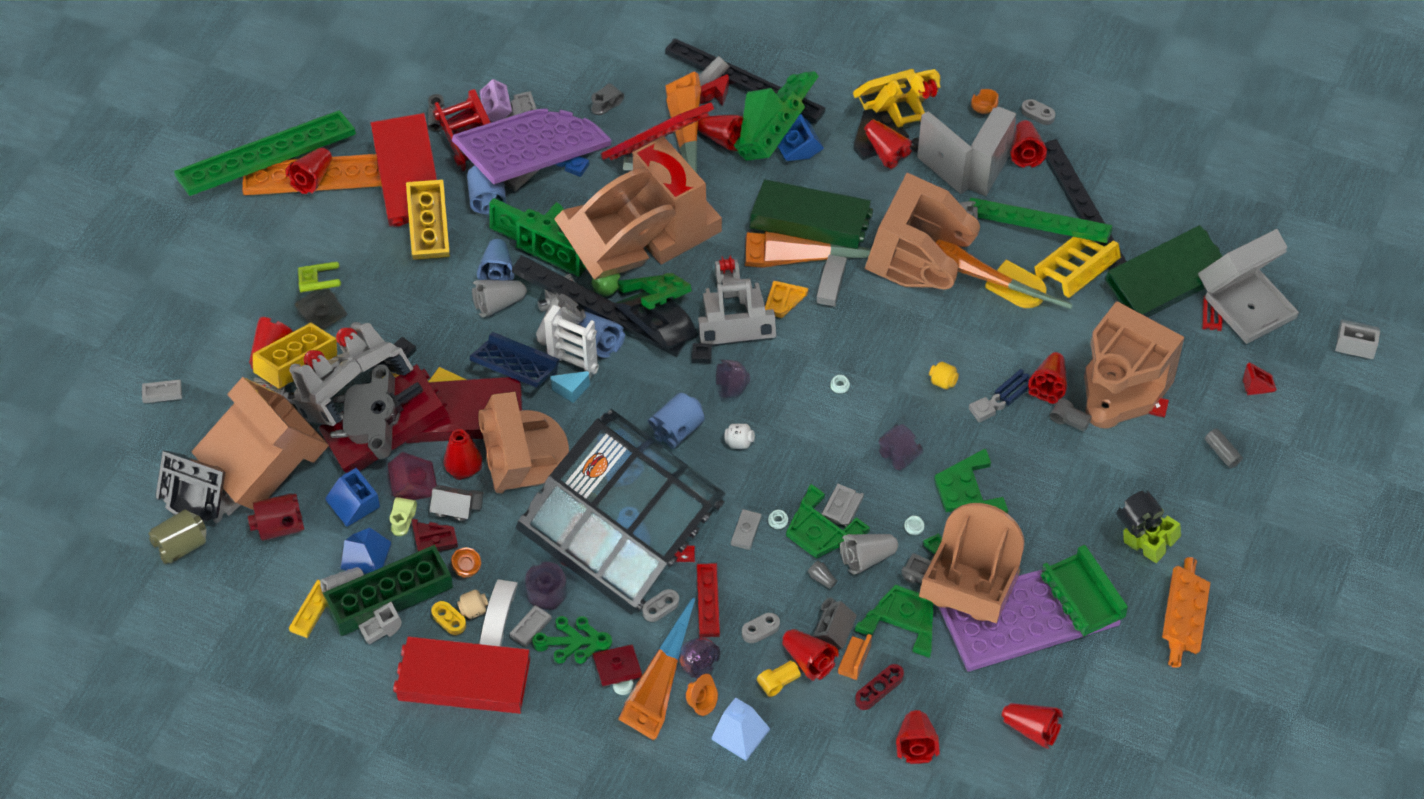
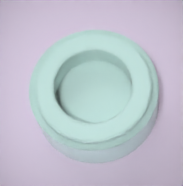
M633 679L613 684L614 691L620 695L629 694L633 690Z

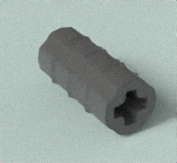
M1213 429L1206 435V442L1230 469L1242 461L1243 457L1238 450L1233 447L1232 443L1227 440L1219 429Z

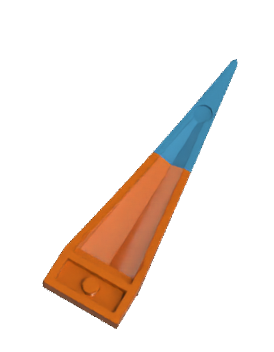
M692 598L627 698L618 718L652 740L657 738L665 721L674 674L695 598Z

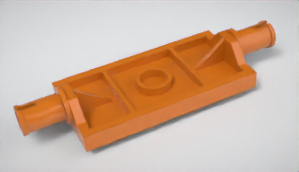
M1192 557L1184 559V568L1180 566L1173 568L1162 638L1169 641L1170 657L1168 665H1172L1175 668L1181 666L1184 651L1197 654L1200 652L1211 582L1195 575L1197 560Z

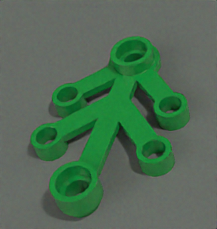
M560 616L556 619V628L564 631L570 637H548L544 633H537L533 637L532 642L533 648L536 651H545L549 645H569L564 650L558 649L554 652V661L559 664L564 663L566 658L574 653L575 661L582 664L597 650L600 652L608 650L612 645V637L606 632H597L588 624L586 617L580 616L576 619V627L579 630H584L590 636L583 637L568 624L566 617ZM583 645H590L585 650L579 649Z

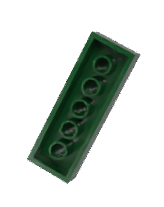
M432 545L323 592L325 605L342 637L360 629V624L374 617V611L389 602H392L396 611L399 612L452 589L453 583L451 574L436 546Z

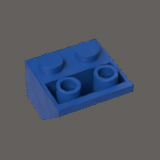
M357 468L341 476L325 498L326 502L346 527L380 508L378 494Z

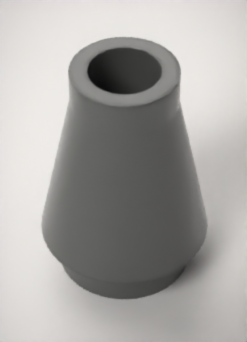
M816 561L808 570L810 578L826 586L829 590L838 582L824 562Z

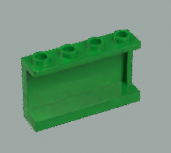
M1086 545L1078 547L1077 554L1051 566L1048 563L1043 564L1042 580L1044 583H1048L1054 598L1060 601L1064 613L1071 617L1074 628L1080 631L1083 637L1126 617L1128 606Z

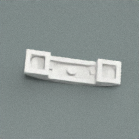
M497 580L488 604L480 644L502 645L503 632L511 602L514 601L518 586L517 582Z

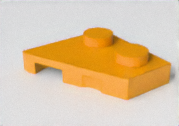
M773 281L765 310L773 309L775 317L783 318L808 295V288Z

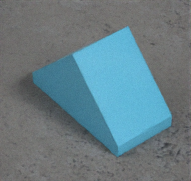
M589 371L550 376L552 391L572 403L590 386Z

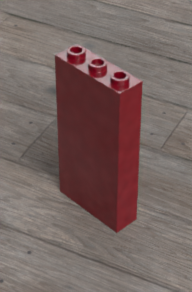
M417 364L412 366L413 370L406 375L395 377V396L416 382L421 385L423 392L401 405L404 410L400 412L399 420L392 428L391 451L449 414L445 408L448 406L442 396L438 397L436 394L439 392L434 382L429 383L428 381L431 377L425 368L421 370ZM343 420L334 426L322 424L318 427L345 473L355 468L361 471L379 459L368 447V443L356 444L349 437H331V432L343 430Z
M505 377L434 382L439 390L436 394L438 397L442 396L448 406L445 408L449 414L406 441V443L449 441L452 432L456 429L465 430L471 439H484L479 426V410H483L492 395L515 392L519 411H522L521 381Z

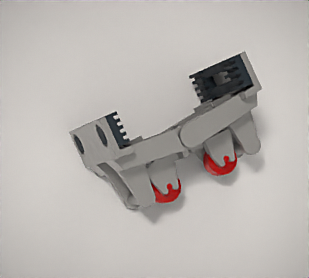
M353 322L350 328H341L337 332L336 340L343 351L342 354L327 360L321 351L310 350L304 356L305 365L292 364L289 371L297 387L294 391L295 398L292 401L306 421L334 426L342 420V417H339L338 411L334 410L336 408L332 406L334 404L330 402V398L359 373L371 367L375 368L378 365H385L390 372L406 375L413 370V367L403 350L390 342H385L371 324Z

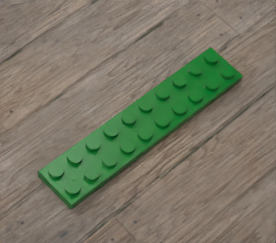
M338 110L175 170L174 174L187 194L191 196L356 135L352 124Z

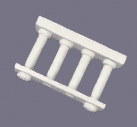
M553 305L544 318L547 354L559 358V361L564 360L585 369V371H589L590 380L591 376L595 375L599 368L597 363V331L595 330V321L591 320L588 326L584 328L562 319L560 307ZM562 327L569 329L573 332H576L578 334H581L582 338L567 331H564ZM564 339L583 346V349L564 342ZM565 350L583 357L584 360L565 353Z

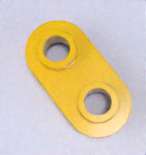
M439 601L432 606L433 619L448 633L459 635L465 631L466 621L464 616L448 602Z

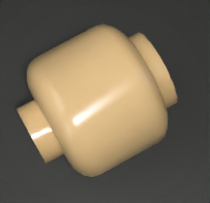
M478 590L462 594L460 601L457 602L461 614L468 619L485 614V606L489 604L485 593L480 594Z

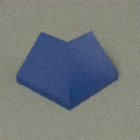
M371 528L351 535L344 541L341 570L347 571V569L359 567L363 574H367L384 567L392 545L391 541Z

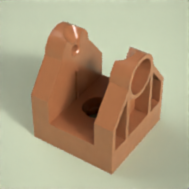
M906 173L878 228L865 269L904 287L949 289L956 281L958 264L947 256L935 242L940 239L960 247H968L977 237L980 231V224L974 216L967 213L949 191Z
M1116 301L1092 332L1091 348L1093 359L1087 365L1084 375L1087 395L1085 412L1092 416L1090 423L1099 428H1111L1121 421L1149 414V411H1152L1160 398H1163L1174 383L1184 337ZM1103 403H1106L1109 405V407L1103 408L1101 405Z

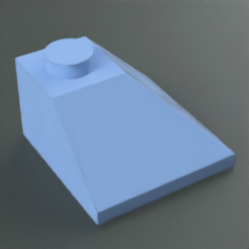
M735 697L724 711L712 736V740L747 761L770 731V728L751 706Z

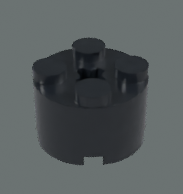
M1139 491L1125 500L1126 506L1123 509L1119 507L1116 512L1117 517L1127 530L1136 538H1139L1145 534L1146 530L1151 527L1156 528L1162 523L1161 517L1164 510L1149 491H1146V493Z

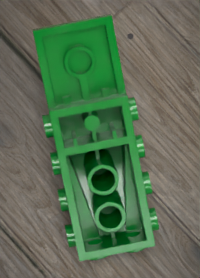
M815 71L790 75L785 85L777 92L778 94L772 88L751 91L746 94L741 135L733 145L746 161L769 158L805 108L801 101L819 77Z
M495 198L489 202L490 229L516 240L517 248L578 277L587 269L554 219L564 210L560 203L556 202L545 215H542L530 208L523 212Z

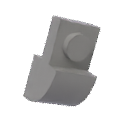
M392 602L374 611V617L359 625L368 644L375 642L386 634L391 637L401 627L402 621Z

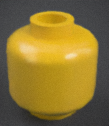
M941 361L936 366L933 365L931 367L929 376H931L933 385L947 390L956 385L959 373H957L955 366Z

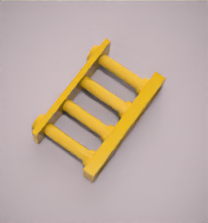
M1072 237L1034 267L1036 276L1041 280L1049 276L1062 283L1064 295L1070 298L1121 258L1119 243L1112 241L1104 247L1092 240ZM1087 246L1098 253L1091 257L1081 252V250ZM1075 256L1085 261V263L1078 267L1068 260ZM1062 266L1072 271V273L1065 277L1055 270Z

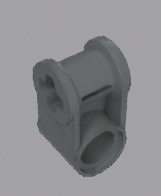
M607 84L591 96L593 102L591 110L593 114L604 115L612 108L619 106L623 102L625 95L613 84Z

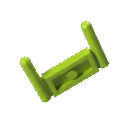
M336 261L298 267L300 293L339 287L341 285L339 279L318 281V272L338 269L339 263Z

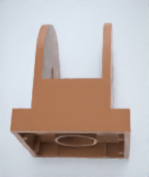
M646 168L635 169L623 174L599 190L586 204L562 210L554 218L594 280L641 267L649 259L643 248L671 222L676 214L671 205H663L640 215L631 200L651 179V174Z

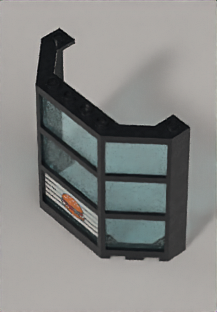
M610 409L608 413H604L600 419L597 418L548 476L545 485L540 490L541 492L535 495L530 503V507L518 520L516 529L632 615L635 610L640 611L646 603L644 600L646 594L666 566L671 567L677 560L675 556L677 552L680 551L682 553L689 544L687 542L689 537L694 538L699 532L700 528L698 526L700 523L705 524L715 509L719 511L725 502L722 499L726 493L616 411Z

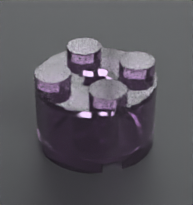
M898 423L895 424L878 440L881 447L879 449L880 454L885 459L889 457L893 461V466L899 471L923 453V449L920 443L918 445L915 443L914 439H916V436L903 424L899 426Z
M541 562V565H534L527 571L525 585L528 601L541 609L555 610L567 595L566 577L562 568L552 562Z

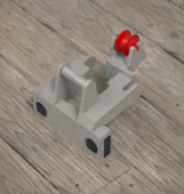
M729 255L728 259H724L721 256V260L715 261V272L718 282L717 292L710 293V289L706 288L705 293H703L706 317L698 318L700 343L720 344L776 337L774 310H765L759 283H755L754 289H752L750 278L740 279L738 259H732L731 255ZM723 297H739L740 304H745L747 313L724 315Z

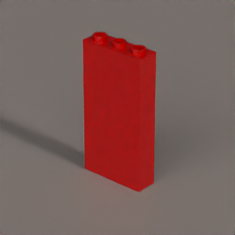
M425 113L371 122L389 227H400L403 224L409 223L407 182L437 180Z
M407 637L406 644L402 645L401 655L403 660L399 662L397 669L399 678L395 680L393 691L397 694L398 701L521 714L531 661L529 649Z

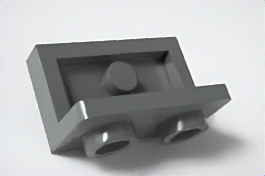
M912 553L906 567L902 568V576L910 583L914 584L917 582L922 584L923 577L931 561Z

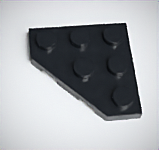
M864 109L853 148L863 161L877 155L864 130L865 126L873 119L909 139L908 133L903 127L896 126L888 111L876 113L873 109Z

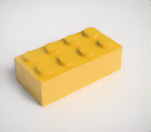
M444 181L407 182L406 189L413 260L450 257Z
M309 323L253 353V372L280 389L294 381L289 371L292 364L305 365L304 356L308 351H321L327 360L336 357L337 340L316 325Z

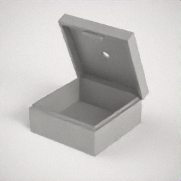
M998 106L993 108L974 142L969 146L927 111L921 116L917 158L960 194L969 189L987 196L1010 156L1017 113Z
M1278 229L1227 253L1198 273L1208 291L1205 299L1246 344L1296 319L1299 314L1297 309L1260 271L1261 268L1287 252L1286 249L1288 247ZM1248 305H1252L1254 309H1249Z

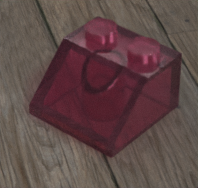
M401 452L387 464L394 497L410 500L432 497V490L437 486L431 461Z

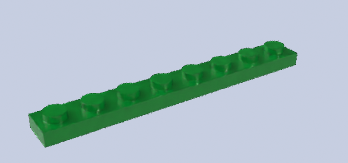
M970 198L969 200L976 202L973 206L977 207L978 218L1103 243L1108 242L1112 232V225L977 198Z

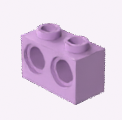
M492 79L479 91L481 103L490 121L502 120L512 112L507 85Z

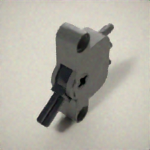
M376 366L372 371L371 383L354 385L346 391L345 395L333 397L334 403H344V412L338 413L340 414L339 417H342L343 430L331 432V437H349L356 444L368 443V447L377 458L384 459L388 457L392 448V428L398 422L400 412L404 410L401 405L422 393L423 388L416 382L395 396V377L387 366Z

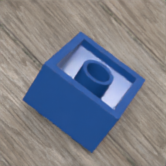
M801 114L778 145L786 161L810 159L824 149L811 124Z

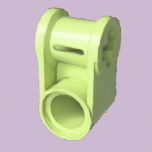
M395 498L390 515L391 531L394 535L404 536L408 533L412 522L411 519H413L417 508L416 500Z

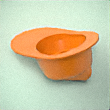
M703 674L695 682L688 684L686 701L694 708L698 715H708L716 706L718 692L710 674Z

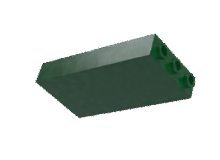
M764 179L751 212L750 228L858 249L860 242H864V231L868 230V219L872 218L873 208H870L871 200Z
M1198 225L1109 270L1105 281L1121 304L1146 317H1150L1205 289L1206 287L1198 273L1223 256L1218 246L1209 238L1208 232L1201 225Z

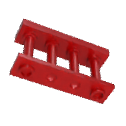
M475 89L468 91L466 101L448 108L441 109L439 103L436 102L435 110L433 111L435 120L440 121L455 154V163L457 166L460 165L462 171L466 170V161L470 159L465 154L462 155L461 150L452 141V131L473 123H479L480 126L491 123ZM466 108L473 109V116L448 124L445 118L447 115Z

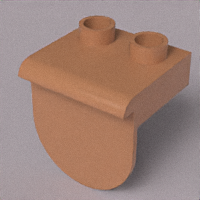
M515 392L494 394L491 396L486 407L483 410H479V426L483 434L487 452V463L491 470L496 493H503L506 489L546 483L545 481L569 452L568 440L560 425L551 417L541 412L531 410L519 411Z
M983 503L965 504L955 509L946 521L942 542L923 577L919 597L930 600L939 607H950L968 613L976 620H988L997 623L1020 573L1019 567L1024 550V536L1016 521L1003 510Z

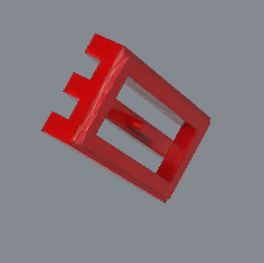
M1204 295L1202 329L1210 328V330L1217 329V331H1221L1222 316L1218 313V323H1214L1215 309L1211 304L1210 323H1207L1208 301Z

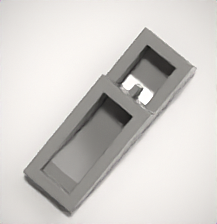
M828 255L818 289L817 303L836 306L847 258Z

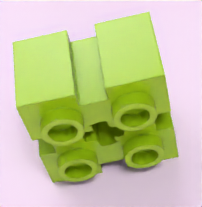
M1168 515L1165 519L1161 517L1163 521L1158 527H1151L1139 538H1136L1125 528L1123 530L1124 543L1136 551L1139 548L1143 549V555L1157 564L1166 553V545L1172 547L1181 537L1180 523Z

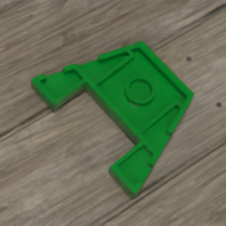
M674 273L618 281V290L623 293L643 289L651 294L641 297L642 305L649 310L655 308V304L658 302L661 305L666 303V299L673 296L675 299L691 292V284Z
M986 449L935 475L934 480L945 512H953L965 504L983 503L997 507L1008 514L1009 511L1004 497L984 501L975 479L974 470L991 467V461Z
M810 484L798 511L795 513L786 531V536L817 559L839 548L840 543L844 542L843 536L848 534H868L870 532V527L857 517L842 530L817 512L814 508L825 498V493Z
M895 585L879 601V604L873 610H870L861 622H858L855 631L865 635L870 634L873 637L880 620L919 634L914 644L913 652L930 658L932 651L933 602L919 597L920 593Z

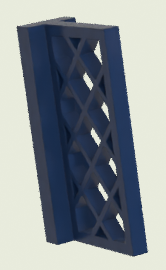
M495 332L490 333L488 341L473 352L469 358L472 362L536 388L550 376L557 375L560 360Z

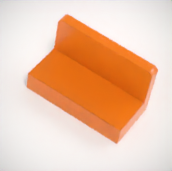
M868 634L866 640L852 636L838 668V674L855 680L858 679L871 648L872 635Z

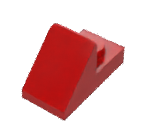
M726 74L702 85L699 103L702 104L716 98L723 106L729 90V76Z

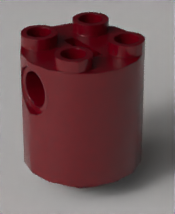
M296 493L253 502L255 514L247 516L250 530H259L261 541L305 530Z

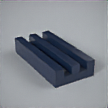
M1022 369L1018 370L995 390V394H1000V400L1005 401L1008 406L1029 389V374H1024ZM1024 381H1026V383L1022 387H1020L1014 394H1012L1009 398H1006L1011 392L1015 391L1018 386H1020Z

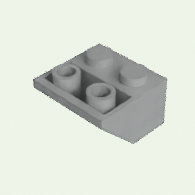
M1341 319L1335 351L1374 359L1380 336L1379 327Z

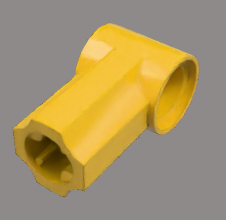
M789 661L773 671L771 669L763 671L756 680L767 696L772 697L778 694L783 689V686L801 677V673L796 663Z

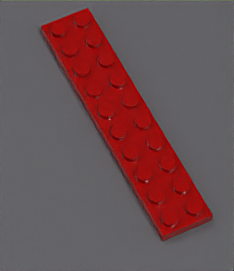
M712 102L678 114L600 153L602 159L610 158V161L623 155H628L662 136L666 137L709 116L708 112L714 110Z

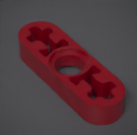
M891 664L856 693V706L861 710H868L902 683L904 678L903 668L898 664ZM891 672H892L893 674L898 673V677L895 676V675H894L893 677H891ZM882 683L886 688L882 691H877L874 685ZM861 697L864 699L868 697V702L866 700L861 701Z

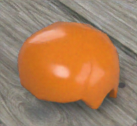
M981 89L977 96L973 95L971 107L977 113L989 114L993 108L998 106L999 94L991 89Z
M468 547L456 550L451 558L452 570L458 576L464 578L472 577L481 567L480 555L474 549Z

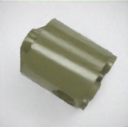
M186 509L150 529L148 533L153 547L159 548V556L164 564H171L206 543V526L199 515L191 513Z

